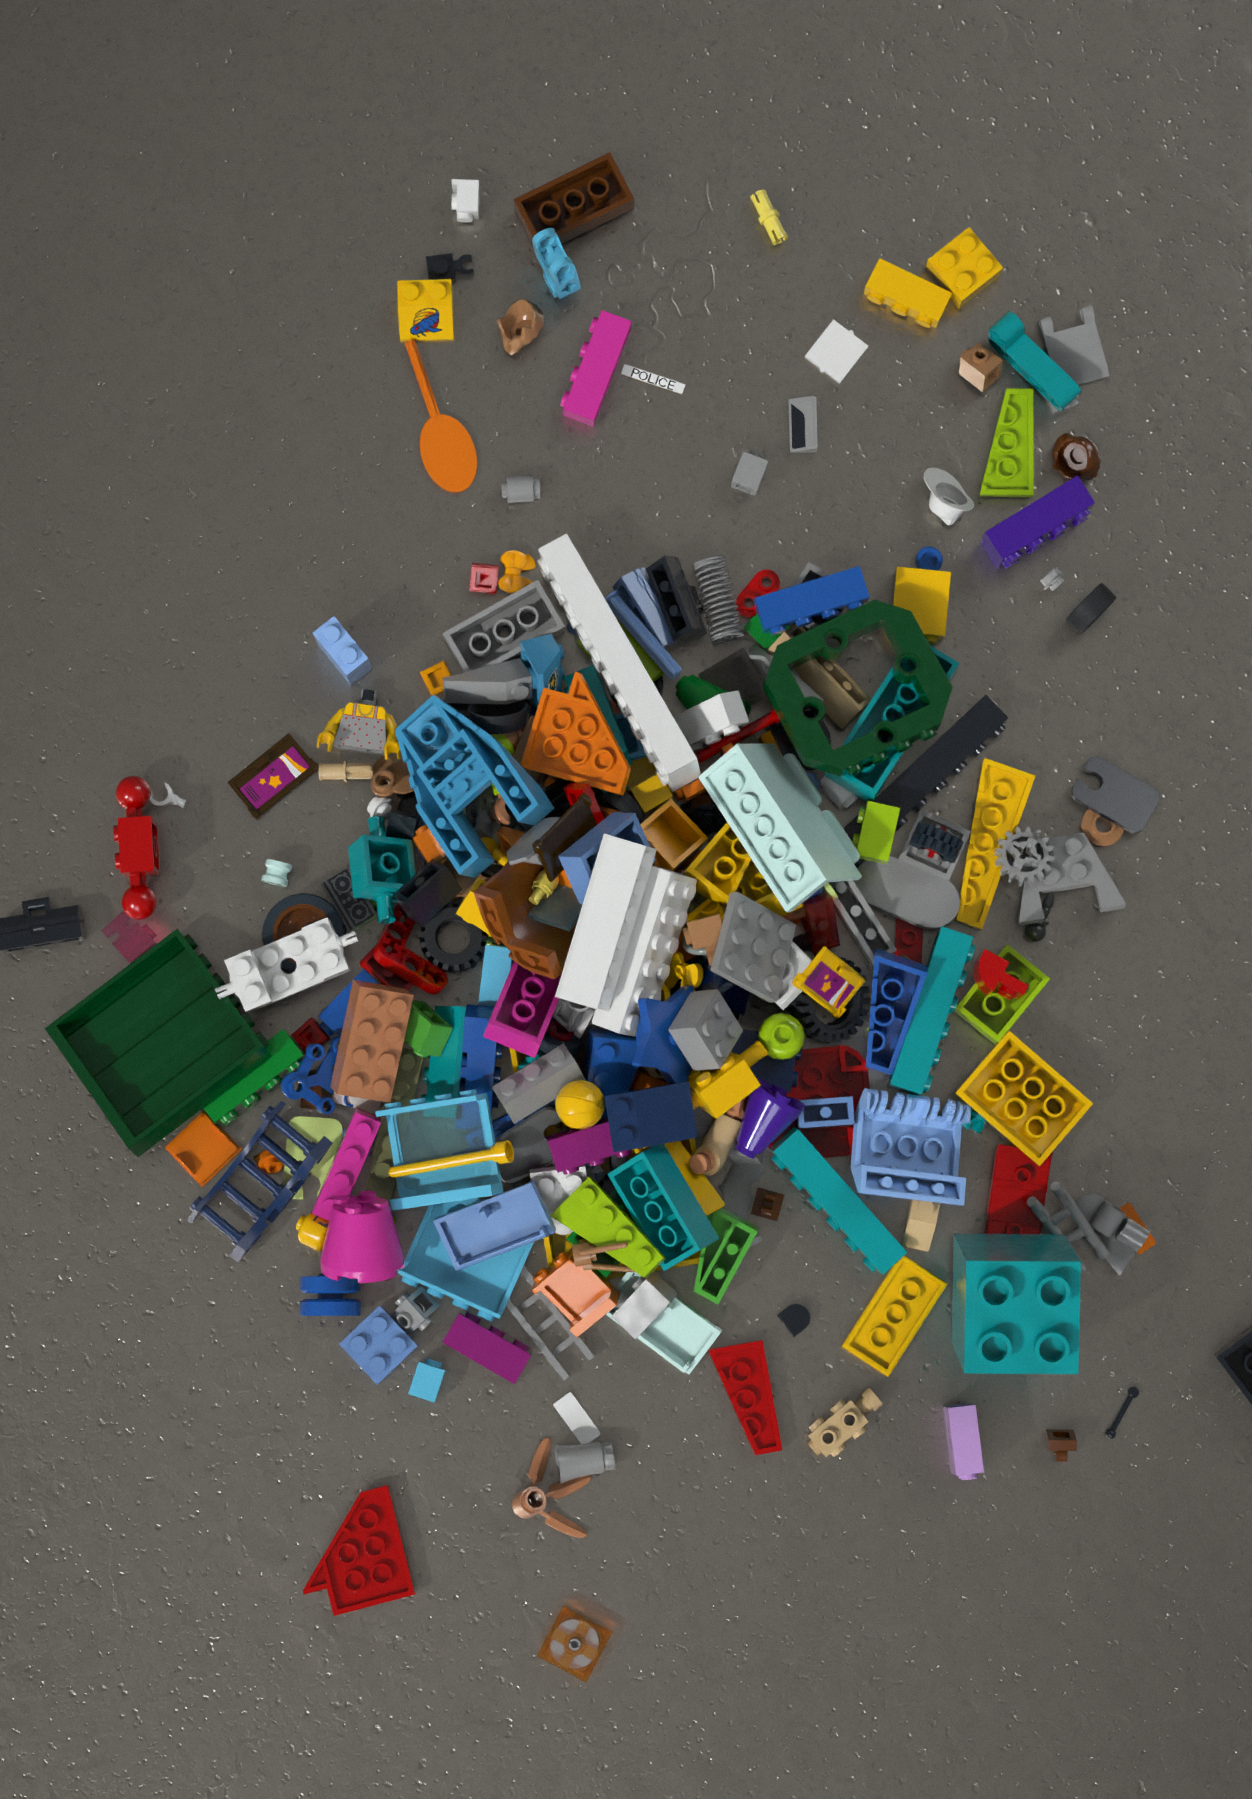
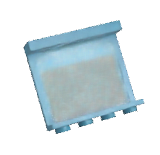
M476 1089L460 1092L459 1098L452 1099L451 1093L435 1096V1102L427 1103L425 1097L410 1100V1106L402 1107L401 1102L385 1104V1110L375 1111L376 1117L386 1115L394 1166L487 1150L495 1145L487 1093L477 1095ZM490 1160L396 1177L399 1198L391 1199L390 1205L391 1211L504 1193L499 1163Z

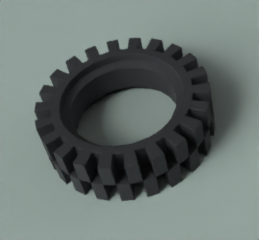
M839 957L859 974L862 972L859 967L854 966L855 963L853 961ZM861 986L844 1007L846 1011L842 1016L830 1024H824L818 1019L813 1009V999L803 991L788 1005L795 1007L794 1010L789 1011V1015L797 1018L803 1027L804 1034L808 1035V1039L823 1042L847 1040L850 1038L849 1035H855L858 1032L855 1026L862 1027L864 1021L859 1017L867 1016L868 1010L862 1008L863 1004L870 1005V998L863 997V994L870 993L869 987Z

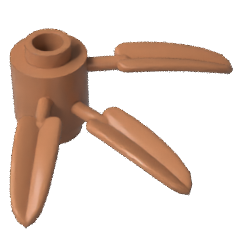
M545 1438L538 1446L529 1469L528 1477L532 1479L531 1486L518 1492L513 1497V1511L517 1516L524 1519L540 1514L546 1517L545 1523L548 1526L567 1535L584 1538L587 1536V1532L582 1527L553 1510L546 1512L544 1509L547 1503L546 1498L552 1496L554 1500L569 1495L588 1484L591 1476L575 1478L564 1483L559 1481L550 1485L549 1492L546 1493L536 1487L537 1482H541L543 1479L551 1447L550 1439Z

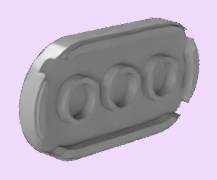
M889 856L887 864L866 860L857 868L862 878L854 880V883L868 905L876 910L931 931L938 930L942 926L946 927L957 916L960 898L956 888L948 880L892 856Z

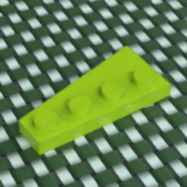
M1006 388L979 497L1034 496L1033 389Z
M588 1177L550 1215L597 1247L627 1242L628 1246L626 1248L607 1251L606 1253L642 1277L647 1278L666 1259L660 1250L592 1177Z

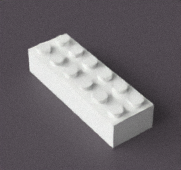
M652 865L609 1010L596 1009L592 1024L619 1034L636 1037V1030L640 1020L638 999L649 998L661 1001V990L664 981L670 973V963L679 945L678 938L681 929L687 921V910L690 901L696 893L697 879Z

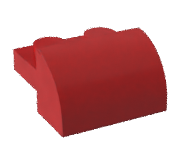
M984 949L976 958L973 968L974 980L979 989L987 996L997 988V994L1010 1001L1013 998L1019 999L1025 994L1029 985L1005 973L1004 971L1009 962L996 954Z

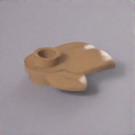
M384 755L374 764L375 775L371 781L372 791L376 795L386 797L393 793L407 794L414 791V789H411L408 780L410 774L406 762L402 760L393 763L389 756L388 760H386Z

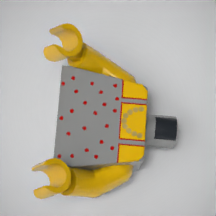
M361 689L359 704L347 702L346 707L340 708L327 722L324 731L318 735L316 747L319 748L320 744L326 743L328 744V752L332 751L334 742L336 748L382 754L386 760H388L390 753H396L397 759H401V751L395 733L397 724L393 716L388 714L384 707L375 706L377 691Z

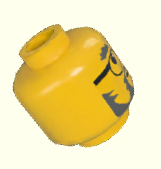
M312 1211L307 1216L302 1215L296 1224L298 1240L315 1251H322L329 1220L312 1214Z

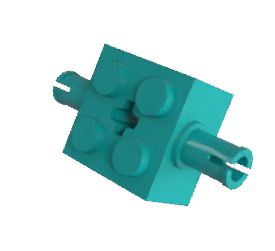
M373 816L367 819L369 835L360 836L348 847L353 898L375 900L377 902L378 923L382 924L384 919V924H390L396 921L393 902H397L393 894L415 875L412 840L386 837L385 818L381 816L379 821V816Z

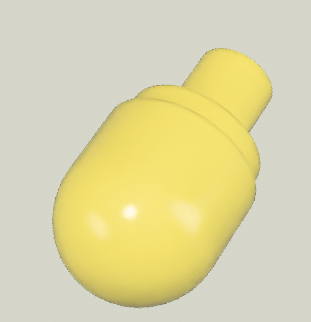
M542 870L533 881V893L529 897V901L538 905L542 898L551 896L559 884V876L550 882L545 870Z

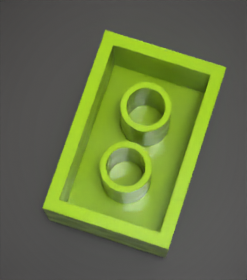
M1008 944L1001 949L997 956L1009 962L1004 971L1005 973L1029 985L1025 994L1019 999L1013 998L1010 1001L997 994L998 989L995 988L994 992L987 996L979 989L975 982L957 1003L954 1011L993 1044L999 1043L1050 980L1048 976Z

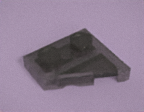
M745 648L739 649L698 674L701 679L728 692L739 691L740 697L748 701L751 706L767 698L763 690L764 681L749 658Z

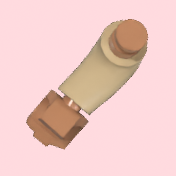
M750 1094L729 1109L726 1114L717 1118L711 1125L698 1149L689 1160L692 1172L709 1176L717 1173L724 1166L739 1133L742 1123L739 1118L743 1119Z

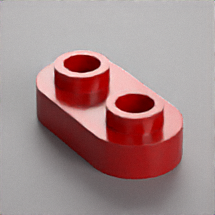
M765 569L759 571L736 599L735 605L738 606L736 611L740 612L739 615L741 617L751 619L757 614L755 606L751 608L745 606V600L751 599L754 601L756 597L779 590L780 579L778 575L772 570ZM763 579H769L771 580L772 585L769 587H764L761 581Z

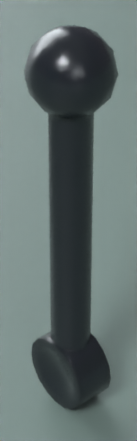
M1136 1387L1128 1389L1126 1401L1111 1428L1105 1432V1436L1108 1439L1115 1438L1116 1429L1132 1399L1139 1395V1390Z

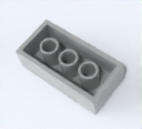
M536 580L443 632V636L464 673L518 659L521 657L520 641L552 634L553 638H556L565 633V626L539 580ZM507 630L510 636L502 638L499 634L501 631Z

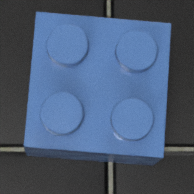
M379 1305L339 1344L377 1385L419 1346L397 1324L382 1305Z

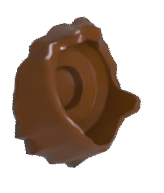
M1070 433L1061 435L1056 440L1052 449L1054 456L1053 468L1058 470L1063 475V478H1068L1069 480L1077 475L1082 482L1096 478L1102 460L1093 441L1083 436H1072Z

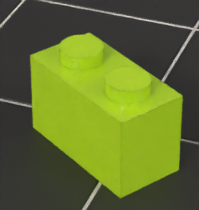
M867 801L865 807L860 806L857 823H861V829L859 834L854 833L852 840L860 854L859 859L881 864L888 863L900 808Z

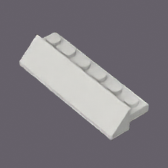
M608 834L603 835L555 997L594 1009L609 1010L657 849Z

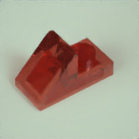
M828 893L804 901L806 917L800 918L813 952L819 953L823 947L831 949L840 946L833 897Z

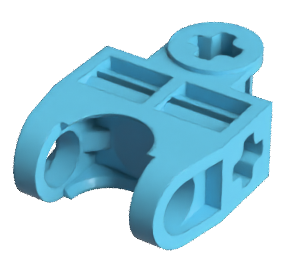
M547 228L537 233L532 238L536 258L543 269L544 280L552 296L561 299L581 289L575 265L571 258L566 255L554 228Z

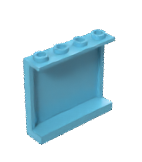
M473 1198L429 1205L404 1260V1268H401L397 1273L403 1276L401 1281L413 1287H417L418 1283L427 1286V1293L442 1299L443 1295H447L454 1299L452 1304L467 1310L469 1306L479 1310L478 1316L493 1322L494 1317L500 1319L534 1242L467 1268L455 1270L433 1220L482 1200Z

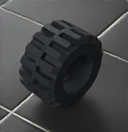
M450 902L438 911L432 920L421 926L419 944L424 956L430 963L443 971L455 974V972L462 973L471 967L474 968L483 959L488 934L475 925L467 923L456 914L461 903L453 904V902ZM451 922L463 924L470 933L468 947L457 954H449L443 951L438 944L440 929Z

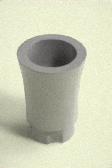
M611 1442L554 1446L560 1483L591 1474L604 1473V1470L615 1469Z

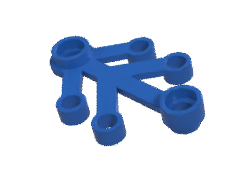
M337 1036L331 1040L330 1048L326 1055L324 1047L320 1044L312 1043L307 1046L306 1055L297 1071L288 1073L281 1081V1090L287 1098L293 1100L304 1098L316 1106L318 1112L323 1114H331L334 1111L335 1102L333 1099L320 1097L309 1088L319 1085L331 1094H334L333 1089L330 1087L334 1071L332 1067L336 1061L337 1043L341 1037ZM316 1047L318 1049V1054L314 1057L312 1052L313 1049ZM324 1057L316 1073L307 1076L314 1061H319ZM298 1081V1088L295 1091L293 1085ZM344 1095V1103L348 1107H353V1104H349L347 1101L348 1096ZM325 1101L328 1102V1108L326 1110L323 1109V1104Z

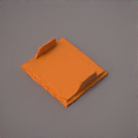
M205 1110L165 1147L201 1187H204L242 1150L220 1125L212 1121Z

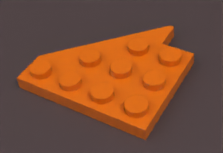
M579 672L574 673L568 694L543 687L521 766L530 771L574 783L589 784L590 787L623 796L631 768L583 675Z

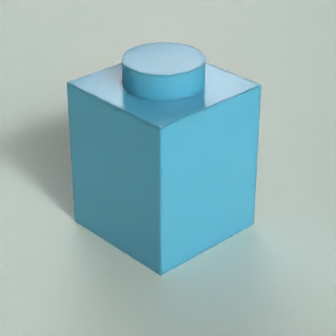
M426 1358L425 1363L419 1361L408 1394L435 1403L446 1372L445 1369L441 1368L442 1363Z

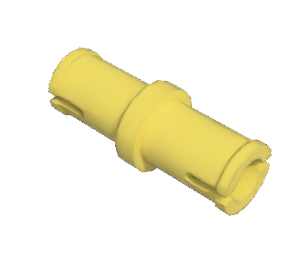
M759 190L755 192L757 196L752 194L750 199L760 216L758 220L761 225H764L772 245H778L782 243L781 238L785 241L788 239V236L780 223V214L777 209L773 208L766 190Z

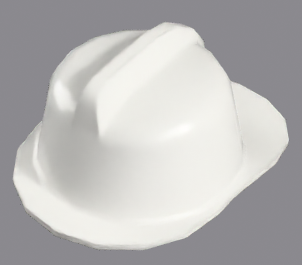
M939 468L926 469L923 479L931 491L929 508L947 525H952L956 519L960 518L964 511H970L974 508V502L952 475Z

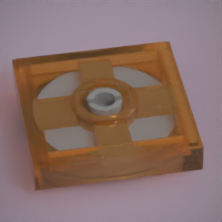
M563 1605L537 1657L587 1682L612 1631Z

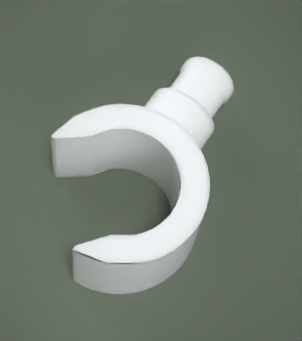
M165 783V787L168 790V796L164 801L154 800L151 792L150 801L157 807H166L169 804L177 805L181 808L185 806L186 799L179 798L178 795L174 794L172 788L167 783Z

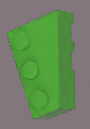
M721 1208L707 1217L719 1239L701 1249L694 1292L716 1304H719L760 1228L725 1208Z

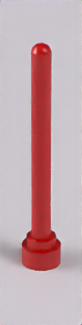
M771 708L769 710L770 713L742 727L739 732L722 738V740L695 753L698 764L721 752V748L729 743L734 745L774 722L780 723L774 709Z

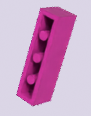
M601 310L599 318L594 316L589 332L593 334L589 342H584L579 355L583 357L580 367H574L570 381L574 383L570 392L565 391L560 406L564 407V416L594 427L631 332L632 321Z
M355 1107L313 1205L312 1214L329 1220L334 1197L338 1195L350 1196L380 1127L381 1117H376L375 1114Z

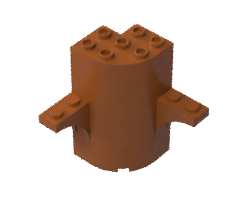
M599 806L605 818L613 812H620ZM505 826L496 831L501 850L506 856V852L525 832ZM648 841L650 847L655 849L652 842ZM655 854L656 861L652 865L660 867ZM508 861L498 873L473 892L482 919L496 943L499 945L502 942L511 951L508 956L531 972L555 980L562 974L583 904H579L574 890H562L559 884L552 895L548 898H542L538 905L531 903L529 897L533 893V881L544 870L543 865L526 862L510 865Z

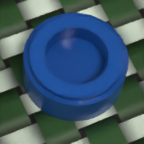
M934 547L922 548L915 558L917 569L939 571L943 563L941 552Z

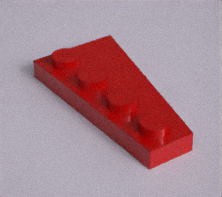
M763 1340L709 1349L708 1352L754 1454L760 1455L783 1451Z

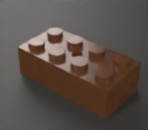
M610 152L513 199L514 209L531 242L532 238L540 231L554 228L561 244L634 209V197ZM576 203L579 206L571 207L570 205Z

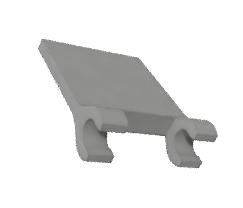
M1092 305L1079 310L1083 323L1079 326L1054 332L1051 317L1038 321L1048 356L1078 385L1110 377Z

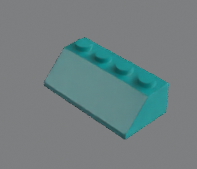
M435 1006L434 1011L453 1029L441 1056H430L429 1067H424L423 1083H428L427 1094H422L421 1098L426 1097L427 1103L435 1102V1096L449 1093H451L452 1099L459 1098L460 1082L462 1080L460 1072L463 1055L465 1006ZM446 1105L420 1111H425V1117L457 1120L460 1105Z

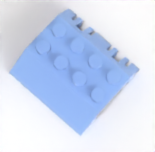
M865 1088L855 1111L851 1155V1171L858 1193L964 1206L966 1178L958 1177L961 1129L963 1124L970 1123L971 1107L965 1101L948 1099L941 1115L937 1116L940 1109L939 1098L932 1097L930 1099L928 1096L903 1095V1093L896 1092L888 1110L885 1109L888 1102L887 1091L880 1090L878 1093V1090Z

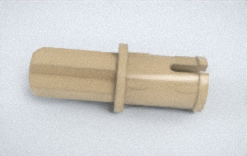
M344 760L343 763H319L320 781L344 780V782H348V779H372L374 775L372 763H348L347 760Z

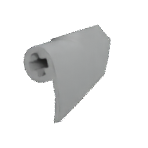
M559 817L542 819L530 828L506 852L509 864L526 862L542 865L539 854L534 852L532 844L535 840L540 839L557 822Z
M1095 1192L1078 1197L1079 1210L1096 1231L1110 1253L1105 1259L1116 1273L1121 1275L1134 1253L1138 1252L1146 1241L1150 1231L1128 1218L1120 1208Z

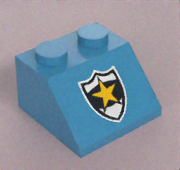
M552 634L520 641L521 661L532 677L533 698L530 699L536 710L543 687L562 692V681L565 674L561 660L564 659V651L562 645L556 643Z

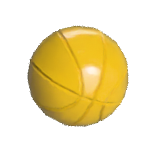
M575 1080L567 1083L558 1092L555 1102L556 1112L567 1126L575 1129H586L595 1125L602 1118L605 1110V1099L600 1089L593 1083Z

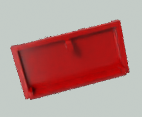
M997 1144L983 1234L1022 1235L1041 1233L1042 1223L1027 1205V1200L1034 1196L1045 1206L1053 1152L1038 1166L1016 1146Z

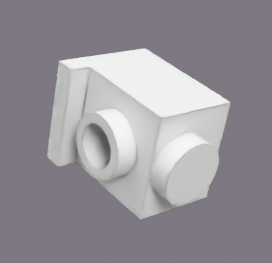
M452 179V190L457 193H452L451 207L452 210L457 212V221L472 222L473 219H479V180Z

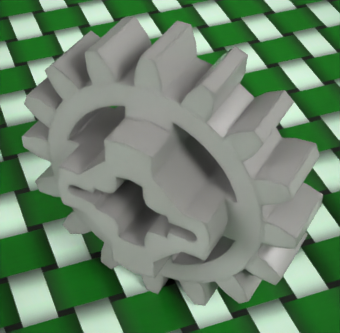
M1027 826L1025 832H1021V829L1016 827L1014 835L1007 831L1005 833L1006 840L999 839L998 846L1000 848L995 849L994 855L1000 858L996 859L995 866H1002L1000 875L1008 874L1009 883L1017 879L1019 886H1022L1024 881H1028V884L1033 886L1034 878L1042 882L1044 879L1043 872L1046 874L1051 872L1049 865L1054 863L1055 857L1050 856V854L1053 853L1054 847L1046 846L1049 838L1041 839L1040 830L1033 834L1029 826ZM1037 846L1041 850L1043 859L1041 858V855L1037 854ZM1025 853L1028 854L1029 857H1026L1024 860L1020 858ZM1006 854H1008V857L1012 859V867L1007 861Z

